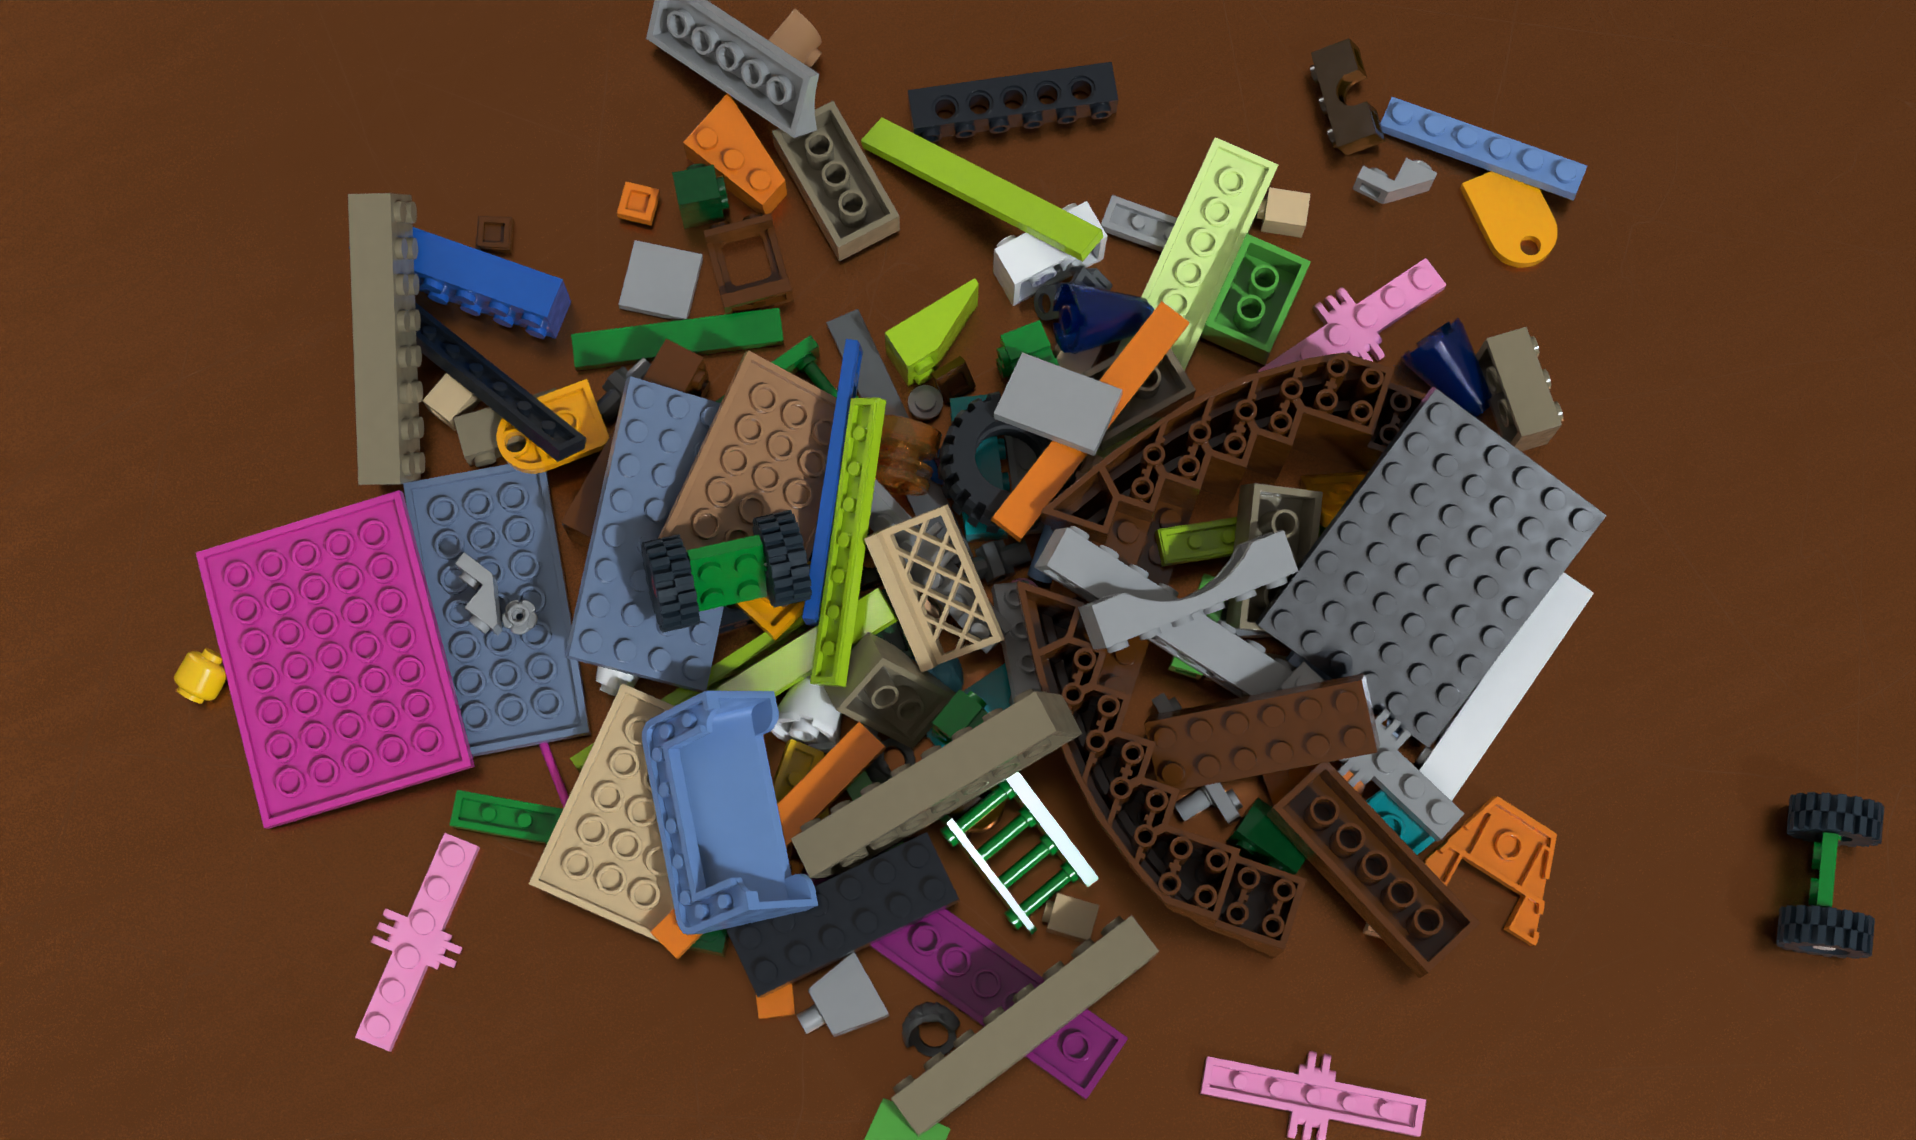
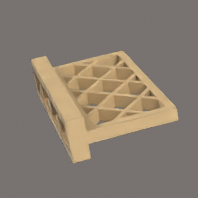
M948 504L893 526L877 530L864 538L921 673L936 667L938 664L1005 639ZM938 516L942 517L947 528L943 540L926 533L930 519ZM922 523L920 530L913 527ZM904 530L917 536L911 552L898 546L894 536L895 533ZM923 539L940 547L934 563L917 556ZM945 550L959 556L961 566L958 574L940 566ZM914 562L931 570L926 586L913 581L910 571ZM937 573L954 580L949 597L931 589ZM960 583L973 589L976 598L972 607L954 600ZM928 596L946 603L940 619L927 613L924 605ZM951 606L969 614L963 630L945 622ZM974 617L987 622L992 634L991 636L981 639L968 633ZM942 629L960 637L956 649L944 653L939 641ZM965 640L972 642L963 646Z

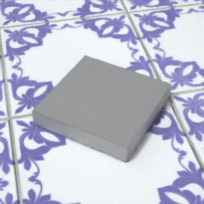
M635 240L618 304L619 308L672 320L688 319L703 255Z

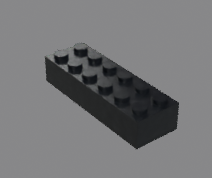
M926 832L815 886L818 906L735 926L726 930L757 997L763 998L849 956L853 952L864 949L960 902Z

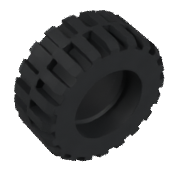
M999 391L989 393L984 401L980 398L973 400L969 403L966 410H961L956 415L941 445L938 456L940 464L937 468L938 479L944 482L941 489L945 498L951 497L954 501L951 508L958 515L965 512L969 516L967 520L969 524L976 527L980 522L987 525L986 532L994 534L1001 528L992 522L991 519L1012 491L999 489L982 476L975 461L978 446L989 437L998 435L1012 436L1025 442L1034 451L1037 458H1039L1052 441L994 419L995 409L1001 399ZM1076 471L1069 478V480L1062 487V489L1055 496V498H1057L1060 494H1062L1066 489H1068L1072 484L1075 483V480L1077 478L1075 476ZM1040 517L1030 530L1037 528L1040 522H1042Z

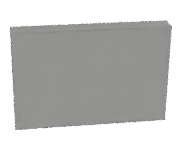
M1022 352L995 409L994 419L1095 456L1123 395V390Z

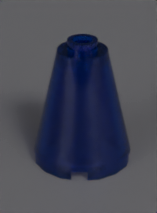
M1076 283L1062 284L1058 288L1053 302V311H1059V323H1053L1056 342L1064 353L1077 354L1133 337L1153 313L1154 308L1143 297Z
M1458 317L1454 318L1451 324L1450 322L1445 323L1417 342L1418 348L1412 352L1408 349L1401 356L1404 364L1431 388L1435 387L1474 417L1490 407L1487 401L1492 397V394L1465 327Z

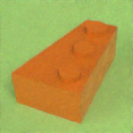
M727 93L683 142L686 157L694 164L714 165L716 177L723 175L725 188L756 213L769 214L787 195L785 179L732 97Z

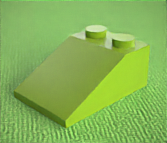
M975 278L885 332L886 354L908 387L914 383L918 385L924 384L932 378L931 373L939 368L978 306L979 283Z

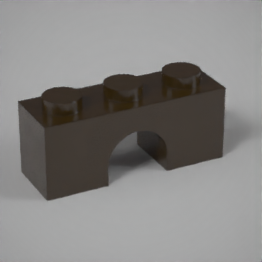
M1348 38L1312 52L1311 56L1314 65L1310 66V72L1315 84H1320L1323 96H1320L1318 99L1323 114L1329 116L1331 127L1327 129L1332 146L1334 148L1337 147L1344 154L1350 155L1385 142L1377 110L1366 101L1355 106H1348L1346 104V95L1350 87L1357 82L1368 79L1359 47Z

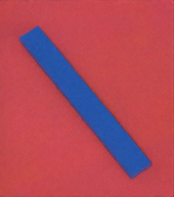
M845 340L809 576L812 585L810 586L812 595L810 600L805 601L802 617L807 626L816 627L819 624L851 398H856L863 356V350L858 340Z

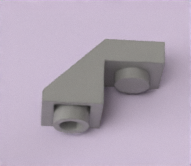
M1406 158L1394 181L1378 168L1369 169L1363 166L1352 189L1381 204H1386L1429 191L1437 172L1433 171L1423 161H1412Z
M463 553L455 563L462 572L459 578L475 591L479 586L481 587L465 606V609L472 616L468 621L484 634L491 630L499 636L502 632L497 580L491 572L466 553Z

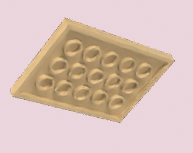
M622 683L531 877L529 885L659 942L650 932L674 909L642 744V731L649 719L674 706Z

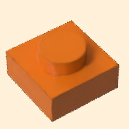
M625 182L617 210L618 218L652 226L660 198V190Z

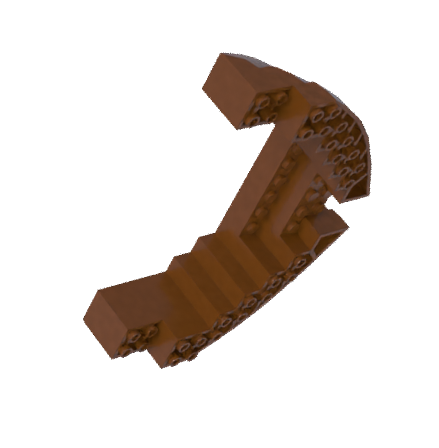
M1344 352L1307 358L1243 376L1186 402L1115 449L1043 508L1040 518L1043 524L1051 527L1052 533L1055 529L1069 528L1070 526H1075L1085 531L1090 536L1088 541L1098 547L1104 545L1113 549L1119 554L1118 560L1127 566L1133 564L1149 573L1148 579L1157 585L1159 583L1168 585L1175 565L1162 567L1154 532L1157 529L1188 525L1200 489L1233 500L1246 469L1277 479L1291 448L1362 472L1369 471L1427 394L1391 383L1394 372L1393 368ZM1055 580L1051 591L1017 581V595L1041 691L1061 694L1082 732L1080 736L1061 746L1066 764L1096 821L1138 878L1168 909L1191 918L1209 930L1242 941L1247 946L1274 958L1277 957L1286 948L1307 879L1240 857L1241 849L1170 826L1169 822L1180 789L1145 778L1156 742L1121 731L1149 640H1140L1138 635L1127 640L1129 643L1128 647L1112 653H1108L1106 648L1093 649L1078 607L1090 602Z

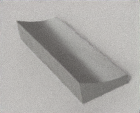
M708 0L654 1L646 37L647 40L791 137L796 138L817 131L815 94L819 73Z

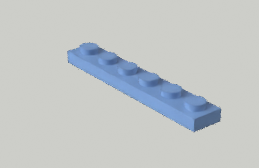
M1391 97L1380 123L1385 134L1573 201L1587 168V165L1395 97Z

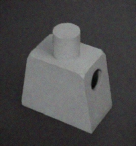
M853 952L808 989L815 1004L796 1015L806 1034L827 1024L833 1037L883 1020L889 1017V1012L858 957Z

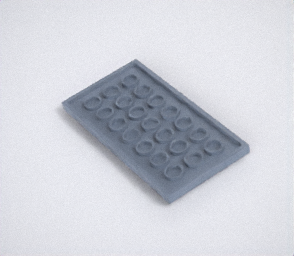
M630 376L626 379L565 658L700 693L707 690L724 606L700 611L699 625L662 633L649 595L641 544L642 542L659 538L721 403Z
M509 464L404 483L406 505L472 757L591 735L579 661L565 658L572 618L547 471L528 474L514 469ZM463 553H466L491 572L497 580L501 621L503 613L506 612L505 607L509 602L513 600H518L519 602L527 600L535 606L534 612L538 616L534 628L525 634L518 635L512 633L511 629L506 628L502 622V632L497 636L491 630H488L486 634L482 633L468 621L472 616L465 609V606L481 587L479 586L475 591L459 578L462 572L455 563ZM517 614L516 618L518 620H521L523 618V614Z

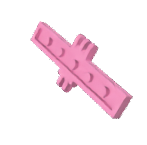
M1425 258L1358 304L1341 287L1335 291L1341 304L1331 294L1324 298L1326 305L1331 311L1328 312L1321 302L1313 306L1315 313L1325 326L1259 369L1257 373L1307 358L1343 352L1373 362L1367 353L1370 351L1373 357L1380 361L1385 357V354L1379 346L1382 343L1379 333L1444 290L1446 283L1427 258Z
M444 833L408 917L385 908L383 916L389 920H395L394 926L391 927L379 922L376 929L390 935L387 941L382 937L373 936L371 943L392 951V954L355 1038L391 1052L428 967L438 970L440 963L452 968L455 967L457 961L444 956L446 949L460 955L463 948L450 943L452 935L444 932L479 852V846Z
M1309 1051L1306 1065L1299 1064L1297 1074L1209 1056L1206 1057L1200 1094L1289 1111L1288 1138L1295 1139L1297 1125L1299 1124L1303 1125L1301 1140H1310L1312 1127L1318 1128L1316 1140H1325L1329 1120L1415 1137L1421 1136L1426 1099L1335 1082L1336 1071L1329 1070L1331 1063L1330 1054H1323L1321 1067L1319 1068L1315 1067L1317 1052Z

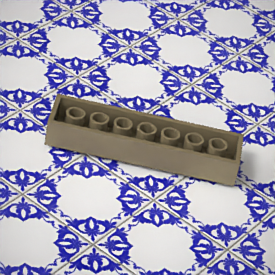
M394 193L348 194L358 485L404 484L420 480L421 473L425 471V456L423 452H420V438L424 435V421L422 417H419V402L423 398V386L421 381H418L417 367H420L422 362V352L420 346L416 343V331H419L421 324L419 310H415V295L419 293V278L417 274H414V259H417L418 243L416 238H413L412 225L417 220V208L415 202H412V195Z
M1033 689L1026 690L1014 697L1013 701L1015 704L1005 710L998 708L982 717L983 723L973 729L972 727H966L951 736L953 741L943 747L937 745L924 751L921 754L922 760L912 766L910 763L904 764L894 769L890 773L892 778L882 784L875 782L866 786L860 791L861 797L852 802L850 800L840 802L830 809L831 815L822 820L820 818L813 819L800 827L802 832L791 838L809 877L833 878L880 855L1080 736L1082 732L1061 694L1047 693V691L1034 692Z
M1132 915L1125 921L1121 916H1118L1107 924L1100 932L1103 937L1096 943L1089 938L1078 946L1071 954L1074 959L1067 965L1059 961L1043 973L1042 978L1044 982L1038 987L1034 988L1030 983L1013 996L1012 1000L1015 1004L1005 1011L1000 1006L983 1019L985 1027L976 1034L972 1029H969L953 1042V1046L956 1049L946 1057L942 1052H939L923 1065L926 1072L914 1080L909 1075L893 1087L896 1095L891 1100L918 1138L1157 955L1159 950Z

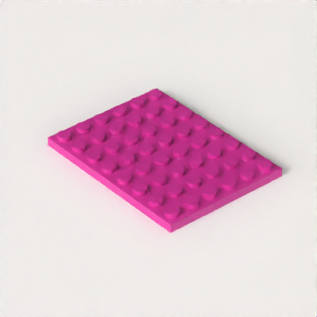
M400 490L196 552L264 828L277 827L475 767L403 492Z

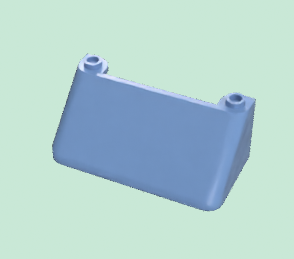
M704 691L649 719L643 727L642 744L676 920L680 930L686 935L704 934L807 911L818 906L816 889L810 877L806 874H791L763 737L764 734L774 729L779 718L774 691Z

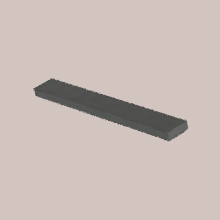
M859 309L826 322L842 360L846 339L858 340L862 347L863 356L857 393L860 398H881L886 400L881 444L914 516L948 504L972 559L974 556L949 502L942 492L941 485L931 480L924 469L923 460L926 453ZM938 516L930 519L926 532L936 522H939L943 528L936 536L940 539L946 534L947 528L942 517ZM958 555L952 560L956 566L961 563Z

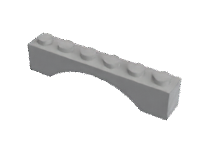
M1284 530L1269 532L1238 544L1231 558L1218 575L1204 587L1186 597L1173 601L1159 602L1140 599L1126 593H1119L1078 607L1092 648H1106L1108 653H1112L1128 647L1129 643L1127 640L1138 635L1140 640H1145L1161 634L1160 627L1171 623L1172 627L1193 621L1192 614L1203 610L1204 615L1225 608L1224 601L1235 598V601L1239 602L1257 595L1255 589L1266 585L1267 589H1272L1288 583L1286 576L1299 571Z

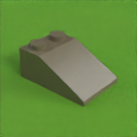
M867 632L851 650L846 687L824 686L836 711L912 749L932 728V722L956 694V692L930 672L924 671L921 673L917 662L895 645L870 632Z

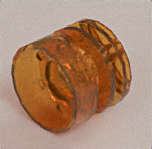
M884 414L875 479L888 493L911 496H925L928 494L930 483L926 479L931 478L934 471L932 467L922 461L937 458L942 439L941 432L932 426L913 419Z

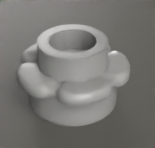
M513 600L509 602L505 607L506 612L502 615L503 625L506 628H510L512 633L518 635L530 631L535 627L538 616L534 612L535 606L527 600L522 602ZM519 613L523 614V618L521 620H518L516 618L517 614Z

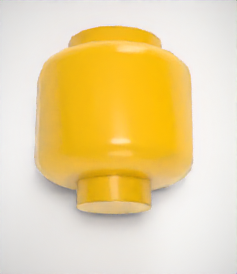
M205 648L202 653L198 651L188 652L174 675V681L179 686L177 692L198 704H203L204 700H214L227 680L221 655L208 648Z

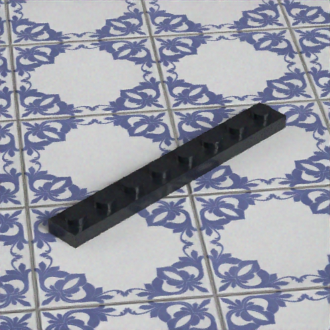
M415 302V310H419L421 318L420 329L416 331V343L420 346L421 352L557 462L585 448V436Z

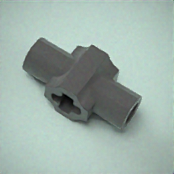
M642 357L629 371L624 366L615 370L602 386L606 393L596 403L601 416L608 423L619 413L626 379L631 376L643 380L651 366L645 358Z
M1003 539L988 542L975 549L977 557L971 559L980 580L985 578L987 585L1007 580L1016 574L1013 567L1032 561L1025 539L1006 546Z

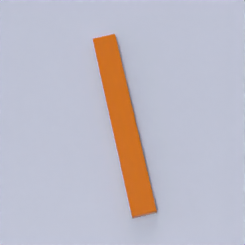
M1162 301L1099 380L1123 390V395L1108 428L1190 324L1188 320ZM1051 441L997 510L991 521L1020 542L1041 516L1042 509L1052 502L1088 454Z
M860 722L777 804L786 849L793 844L791 838L802 832L800 827L818 818L886 749ZM674 909L650 932L677 960L703 935H686L682 933L678 926Z

